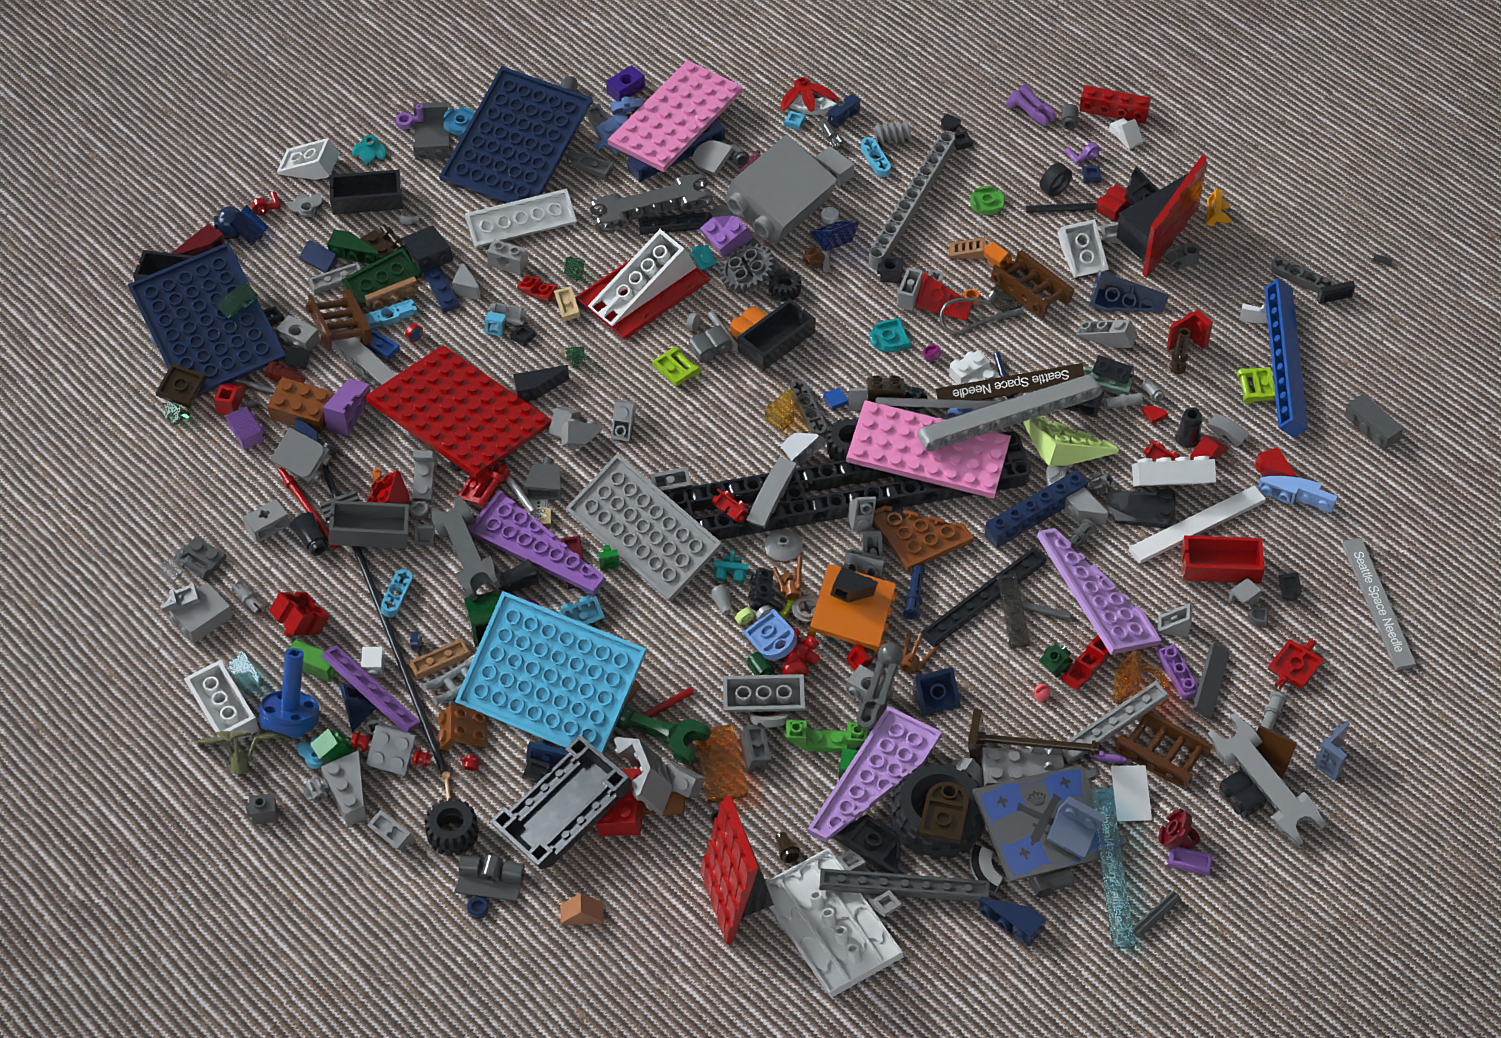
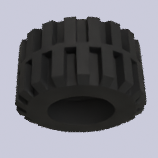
M847 417L845 420L839 419L837 423L834 422L832 424V428H829L827 434V454H829L831 460L834 459V462L846 460L850 444L844 442L852 441L858 422L857 418L849 419Z
M448 798V801L440 800V804H433L432 810L429 809L427 811V816L424 820L427 840L431 844L434 851L438 849L440 854L445 852L446 856H451V853L460 855L461 851L467 852L468 847L472 848L474 846V841H477L479 833L477 816L473 807H469V803L466 801L462 803L461 799L458 798L456 801ZM455 822L462 825L455 831L442 830V827L448 823Z

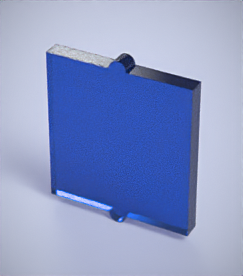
M248 205L240 212H237L236 217L230 222V225L251 246L263 237L262 234L268 228Z

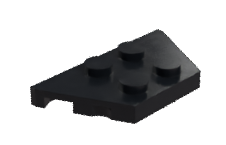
M1136 167L1132 171L1124 198L1131 205H1134L1159 189Z
M868 814L852 821L832 837L885 873H899L898 864L901 847L899 835Z

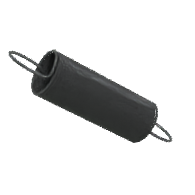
M1374 254V258H1372L1373 261L1391 265L1393 262L1392 258Z

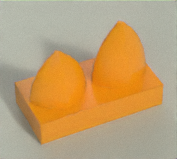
M1217 188L1207 198L1206 224L1211 227L1216 222H1232L1231 218L1222 211L1229 209L1230 206L1222 198V190Z

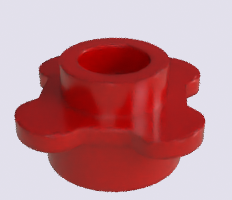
M466 755L465 758H460L463 764L462 768L465 770L476 771L479 770V765H482L481 760L475 755Z

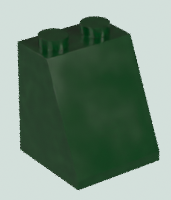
M503 590L477 595V599L471 601L470 597L464 598L475 647L479 646Z

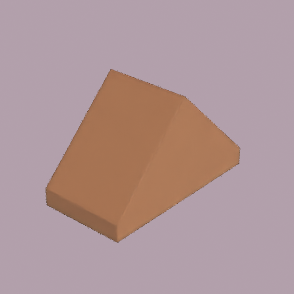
M580 893L560 904L561 925L603 923V902Z

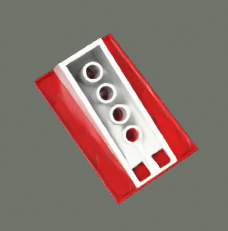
M660 229L632 259L575 298L625 340L645 325H649L669 308H673L688 295H692L711 279L696 267L681 245Z

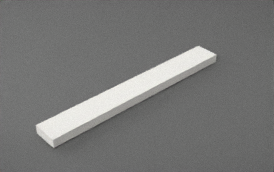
M1254 485L1130 546L1129 552L1141 564L1182 544L1184 535L1198 536L1265 503L1266 498Z

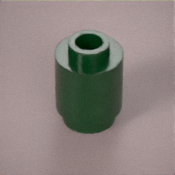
M754 652L747 658L748 667L754 675H773L775 668L759 652Z

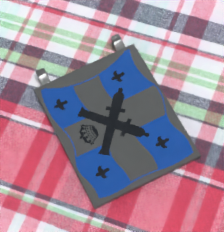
M1080 764L972 790L1008 882L1105 859V856L1108 857L1107 852H1110L1112 857L1119 855L1117 848H1122L1129 842L1127 835L1124 834L1113 838L1109 828L1107 831H1103L1101 826L1095 831L1084 859L1047 840L1058 809L1069 796L1098 811L1100 807L1089 781L1095 780L1100 775L1097 767L1084 771ZM1102 832H1104V833H1103V836H1104V837H1105V832L1109 833V837H1108V838H1103V837H1102ZM1102 839H1112L1113 841L1104 842Z

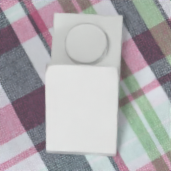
M1122 118L1110 124L1109 129L1129 150L1143 144V139L1135 119L1127 122Z

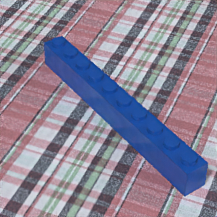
M1277 279L1264 287L1278 427L1294 438L1308 429L1293 288Z

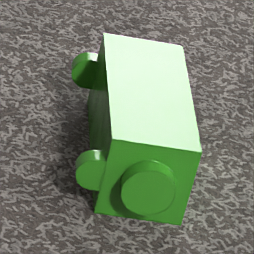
M295 640L290 648H297L304 652L303 672L330 682L333 676L338 674L321 657L324 652L323 650L306 644L302 640Z

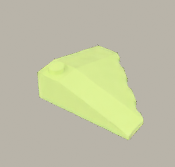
M1042 416L1023 422L1039 455L1047 462V465L1057 467L1058 465L1067 466L1119 452V449L1110 441L1105 439L1101 441L1092 437L1091 434L1080 430L1076 432L1067 428V425L1056 421L1052 423L1043 419Z

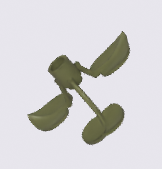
M218 731L216 735L224 739H219L218 737L203 738L198 740L197 746L204 743H221L226 745L229 753V762H231V774H246L247 764L251 762V756L257 741L281 737L291 742V737L278 733L257 734L253 739L248 756H245V752H239L238 737L251 735V733L245 731ZM233 740L235 748L234 753H232L230 742H233Z

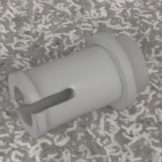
M1150 379L1142 383V389L1150 395L1151 400L1158 402L1164 397L1163 390L1158 388Z

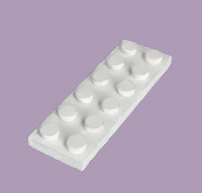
M567 189L465 213L474 248L490 245L494 239L506 241L577 222Z

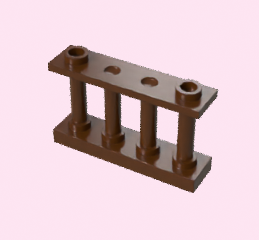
M1023 250L1017 253L1015 264L1003 270L994 265L990 280L1041 319L1045 318L1048 305L1058 299L1067 305L1071 302L1074 293L1073 287ZM1018 270L1025 274V276L1018 280L1010 276ZM1031 280L1039 284L1031 290L1024 286L1025 283ZM1044 290L1052 294L1044 300L1037 296L1038 293Z
M350 289L343 290V298L335 301L316 303L313 296L308 295L306 311L308 314L310 313L321 335V342L326 345L328 351L332 350V341L358 337L363 345L371 344V328ZM337 307L345 308V310H340V311H333V312H326V313H321V312H320V310L330 309V308H337ZM347 317L351 319L332 323L325 322V320ZM348 327L356 329L352 331L338 332L332 334L330 332V330Z
M1150 710L1137 719L1140 722L1129 738L1120 735L1116 742L1115 752L1138 765H1146L1147 770L1187 791L1193 774L1189 772L1201 755L1207 759L1210 757L1213 745L1209 744L1205 739H1200L1163 719ZM1149 726L1158 732L1147 748H1144L1137 744L1136 741L1145 728ZM1164 736H1167L1176 742L1165 758H1162L1153 752ZM1185 746L1193 750V753L1183 768H1180L1171 762L1181 747Z

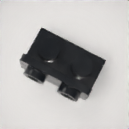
M1098 355L1092 372L1127 384L1129 378L1133 377L1134 368L1133 366Z

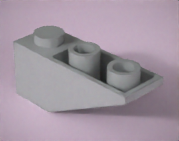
M1126 319L1081 322L1076 336L1113 348H1132L1138 334L1131 320Z

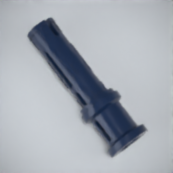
M915 565L912 568L909 594L905 597L906 608L903 610V616L909 620H917L921 615L919 608L923 600L920 595L925 568L921 565Z

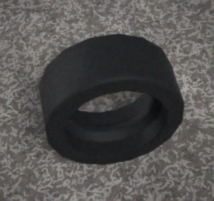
M1063 163L1053 164L1045 171L1040 180L1039 186L1041 190L1051 197L1058 196L1069 185L1072 179V171Z

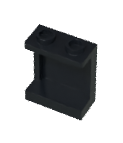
M433 225L401 238L403 249L415 259L421 273L453 261L450 246Z

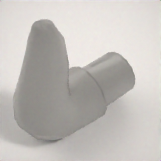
M401 211L399 220L405 225L419 223V216H406V213Z

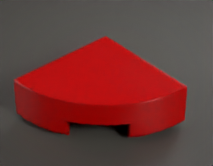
M1145 406L1142 408L1143 414L1151 424L1168 417V413L1160 407Z

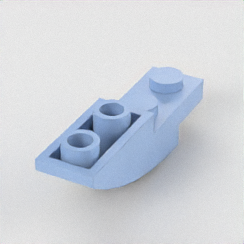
M1261 477L1258 485V490L1265 496H1270L1293 505L1295 500L1330 513H1332L1337 499L1336 495L1320 490L1322 484L1297 477Z

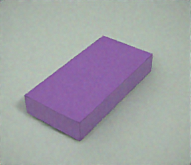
M1175 847L1170 849L1167 867L1209 876L1213 854Z

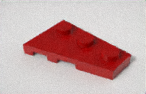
M924 272L915 308L940 314L942 307L949 300L963 297ZM952 303L945 309L943 315L967 321L972 303Z

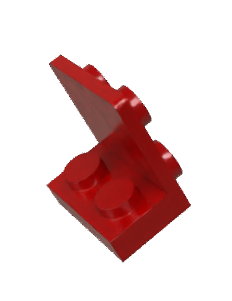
M1199 309L1193 313H1188L1181 320L1171 324L1167 349L1170 351L1176 347L1181 328H1188L1191 331L1189 339L1191 338L1202 349L1208 347L1213 322Z

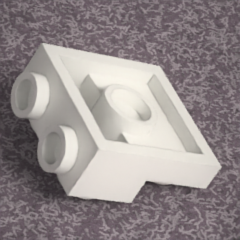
M979 350L976 352L969 351L962 360L956 359L950 364L949 376L957 385L1000 377L990 367V361Z

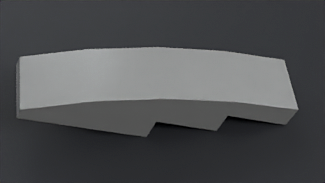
M782 457L778 458L746 519L747 522L766 528L771 514L775 512L780 498H783L797 463Z

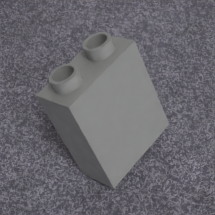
M786 134L731 181L725 200L730 211L737 216H744L752 224L753 230L759 237L763 239L768 238L777 245L830 198L838 179Z

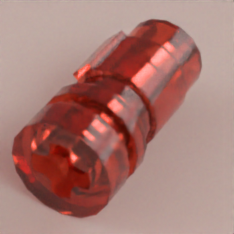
M271 361L266 367L265 377L275 382L280 381L282 377L301 383L305 382V377L300 375L298 371L289 367L285 368L284 365L276 361Z

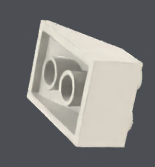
M329 138L289 148L282 159L277 173L279 175L313 180L327 178L331 175L340 153Z
M1095 219L1063 226L1059 229L1057 234L1060 245L1074 278L1095 274L1099 270H1109Z

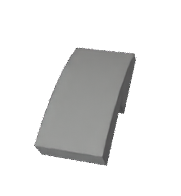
M1215 414L1206 424L1219 438L1224 434L1237 447L1249 435V432L1242 426L1219 414Z

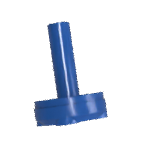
M290 648L285 651L282 691H276L265 696L259 711L261 728L278 734L288 735L291 738L303 737L319 721L318 702L312 696L301 692L304 658L302 650Z

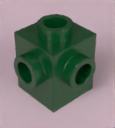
M1056 643L1053 646H1049L1044 651V655L1039 659L1056 678L1070 669L1073 662L1069 657L1072 653L1064 645L1060 648Z

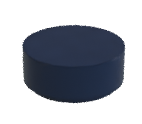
M420 631L412 632L410 636L411 649L413 652L421 651L423 645L422 634Z
M482 897L472 898L467 904L469 916L473 919L484 918L489 911L487 901Z

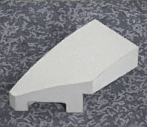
M1243 303L1239 320L1251 323H1268L1266 306L1262 305V308Z

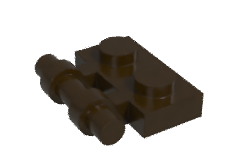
M385 224L380 226L382 233L379 234L374 230L360 238L379 252L380 259L393 253L396 248H403L401 238L395 236L394 231Z

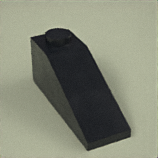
M568 365L513 374L516 395L526 402L537 400L569 380Z

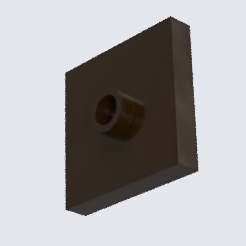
M172 363L155 394L157 397L190 408L206 380V375Z

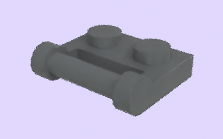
M195 537L181 553L178 552L175 555L173 561L198 573L199 577L206 580L227 557L226 553ZM190 557L206 567H201L187 558Z

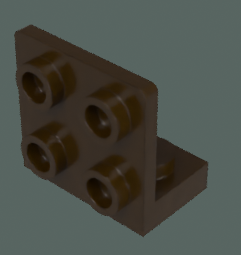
M878 375L867 378L868 401L876 403L877 397L905 398L904 378H900V376L882 378ZM891 406L905 410V406Z

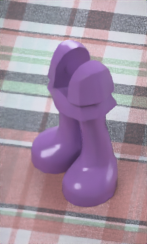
M1027 84L1022 85L1019 91L1015 90L1006 102V106L1010 109H1014L1017 106L1022 107L1032 117V120L1044 127L1049 124V121H1054L1057 117L1053 109L1047 103H1042Z

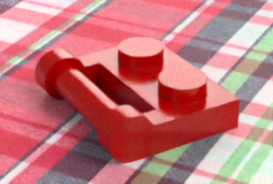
M488 470L476 479L470 475L457 496L460 495L467 504L484 509L488 504L487 501L498 484L502 483L504 477L499 473ZM490 480H492V481L490 482V484L488 485L487 489L485 490V492L483 493V495L481 496V498H479V496L481 495V493H482L483 490L485 489V487H486V485L488 484V482H489Z

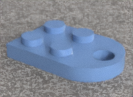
M775 609L742 632L758 652L768 660H778L787 656L797 643L796 633Z

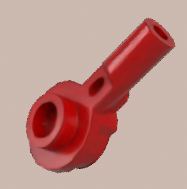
M503 463L496 465L492 471L504 477L502 483L505 482L510 474L508 466ZM498 484L490 498H493L497 488L500 487L501 484Z

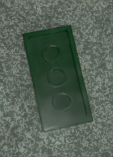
M401 248L343 278L342 284L347 290L350 289L359 307L363 308L366 306L365 295L415 277L417 280L422 277V273L406 251Z

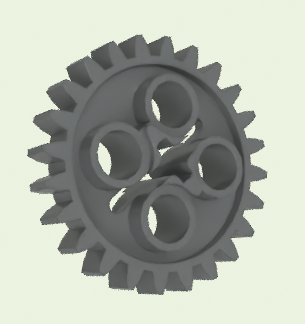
M752 243L748 247L743 244L742 249L736 247L737 251H730L731 256H725L727 261L721 262L723 266L719 267L721 271L719 275L727 289L730 288L731 292L736 290L737 293L741 290L744 294L747 290H750L752 293L753 288L759 290V285L765 286L764 281H770L769 276H773V270H776V260L773 253L765 245L760 247L759 243L754 247ZM742 259L746 260L754 276L753 278L750 277L748 271L746 270L742 262Z

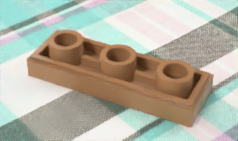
M415 277L365 295L368 311L378 310L383 306L396 303L401 299L419 293L417 280Z

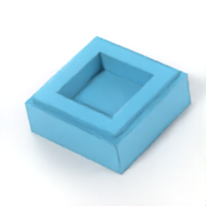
M790 111L784 121V126L801 130L806 120V115Z

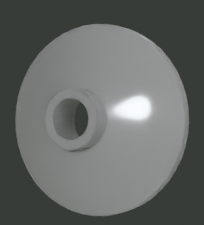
M789 530L774 531L767 536L764 542L766 554L778 562H789L796 559L801 554L803 548L801 538Z

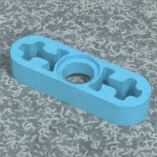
M870 137L862 139L861 151L875 174L879 177L889 176L891 164L876 140ZM874 155H877V156H879L880 158H879V159H873V158H871V157L874 156Z
M400 569L395 573L381 603V613L384 616L394 617L398 614L412 584V573L410 571ZM405 578L403 584H400V580ZM394 590H398L402 594L399 596H395L391 592ZM393 602V607L389 609L388 607Z

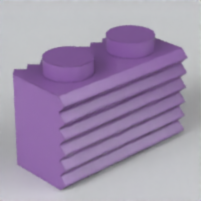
M247 406L226 415L228 426L243 450L264 441V428L261 423L257 424L254 412L249 411Z

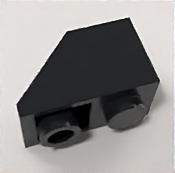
M842 567L833 584L830 595L848 603L874 596L878 582L870 577L860 575L851 569Z

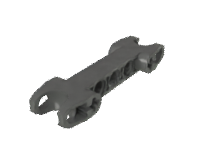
M703 174L686 175L677 178L672 186L624 198L615 193L596 199L589 204L590 212L594 215L604 216L594 221L595 229L599 232L617 231L626 228L630 220L678 208L687 213L704 208L714 202L712 192L699 191L708 185L707 177ZM705 197H709V198H708L707 200H705V201H701V200H700V199H703V198H705ZM597 205L603 206L598 209H594V207ZM601 223H607L604 226H599Z
M459 495L455 497V506L450 511L444 513L440 512L437 507L431 509L432 522L440 538L443 539L450 536L464 568L455 573L471 601L477 599L476 591L483 584L491 583L496 589L500 588V574L492 557L489 556L482 560L468 528L476 520L467 503Z

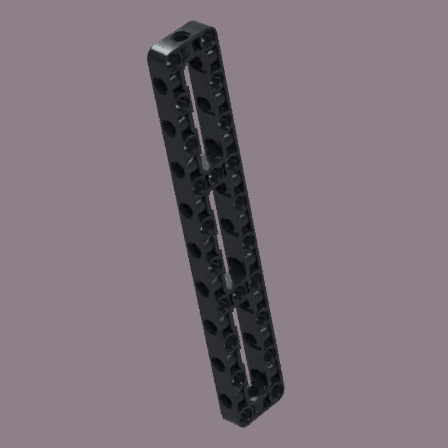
M1013 431L1001 432L1000 434L1009 435L1011 438L1005 457L1006 463L1003 464L996 491L1025 486L1029 482L1031 470L1020 436ZM840 460L795 468L783 496L784 502L778 503L775 512L769 518L766 528L749 523L746 519L742 523L736 522L727 515L728 511L694 517L692 512L705 509L707 511L719 509L712 502L715 496L720 495L717 489H720L722 492L725 490L730 492L734 496L733 500L736 502L741 500L745 504L754 503L769 473L675 489L669 494V498L715 538L722 540L847 518L849 504L857 497H876L875 509L889 504L902 503L903 507L977 494ZM888 477L894 478L895 481L812 497H806L805 492L823 491L840 488L842 485L874 482L877 479Z

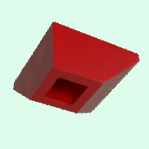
M396 470L387 474L382 479L376 480L371 485V494L367 502L408 504L410 495L401 473Z

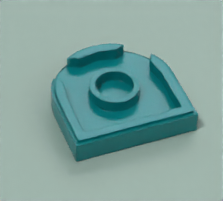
M900 317L879 322L870 331V343L881 352L889 353L911 348L910 340Z

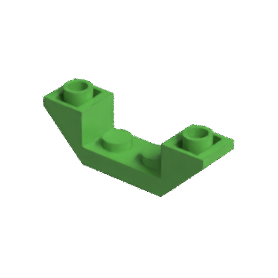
M786 720V740L805 751L842 752L843 748L853 750L862 746L868 737V729L860 728L857 723L848 722L847 731L807 729V721Z

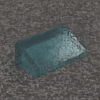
M244 651L238 653L227 664L229 671L245 695L263 686L260 675Z

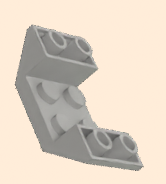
M616 737L614 741L617 746L615 748L617 754L621 758H626L633 768H640L642 772L631 783L634 789L632 791L634 797L638 801H643L650 811L654 810L657 814L661 815L673 789L662 758L639 739Z

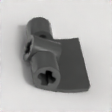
M462 855L459 863L460 876L454 892L516 902L524 877L525 864L504 862L502 858L495 855H487L485 859Z

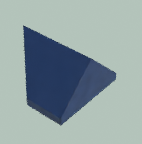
M341 683V694L353 733L377 707L353 685Z

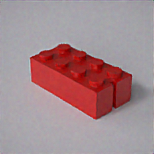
M1184 535L1181 546L1183 581L1241 583L1249 578L1253 583L1262 582L1265 571L1262 538Z

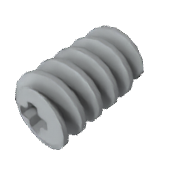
M899 121L895 125L893 122H890L889 126L883 123L882 128L879 123L875 125L874 135L877 144L878 140H880L881 144L884 145L886 139L889 144H891L892 139H894L895 143H898L899 138L904 143L906 137L911 142V130L907 121H903L902 125Z

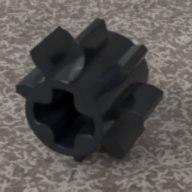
M911 387V391L905 394V398L928 399L927 394L924 393L925 389ZM908 407L910 409L921 410V407Z

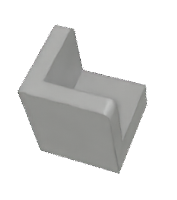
M1247 578L1230 590L1228 600L1232 603L1238 599L1243 604L1250 602L1254 605L1259 601L1261 589Z

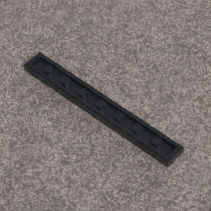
M1034 548L1030 549L922 630V638L933 648L939 645L1046 564L1047 559Z

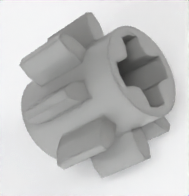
M318 777L309 779L305 784L306 787L303 788L308 802L313 800L314 803L323 802L328 797L327 793L330 792L326 780L320 781Z

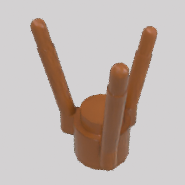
M802 555L798 556L797 567L793 568V580L787 581L786 585L783 584L777 568L773 567L781 593H785L787 600H797L801 597Z
M907 633L903 660L899 664L900 668L906 673L914 674L915 671L920 672L921 667L938 649L935 646L919 663V657L915 653L923 633L919 634L911 653L908 655L911 633Z

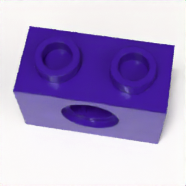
M632 65L606 81L607 94L616 101H622L621 98L631 97L645 88V75Z

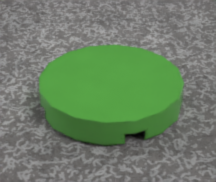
M982 186L976 188L971 194L970 205L979 214L994 215L1003 209L1005 196L999 189L996 190L992 186Z

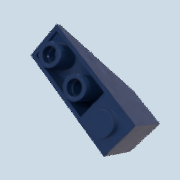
M981 897L979 900L978 910H980L981 914L995 921L1002 930L1010 932L1020 943L1030 946L1045 929L1046 919L1028 906Z

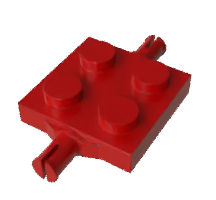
M1310 638L1305 646L1297 644L1291 639L1287 641L1268 666L1269 671L1280 677L1275 683L1276 688L1281 690L1286 682L1303 690L1324 661L1323 658L1312 651L1317 644L1316 640L1313 641V638Z

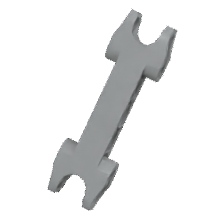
M1235 713L1232 714L1230 720L1237 731L1235 736L1230 739H1223L1211 730L1207 733L1209 739L1223 762L1228 767L1237 762L1277 810L1270 818L1280 832L1298 847L1301 846L1304 841L1296 829L1299 822L1304 820L1311 821L1321 830L1326 827V823L1310 797L1305 792L1295 797L1255 747L1261 744L1262 740L1254 729Z

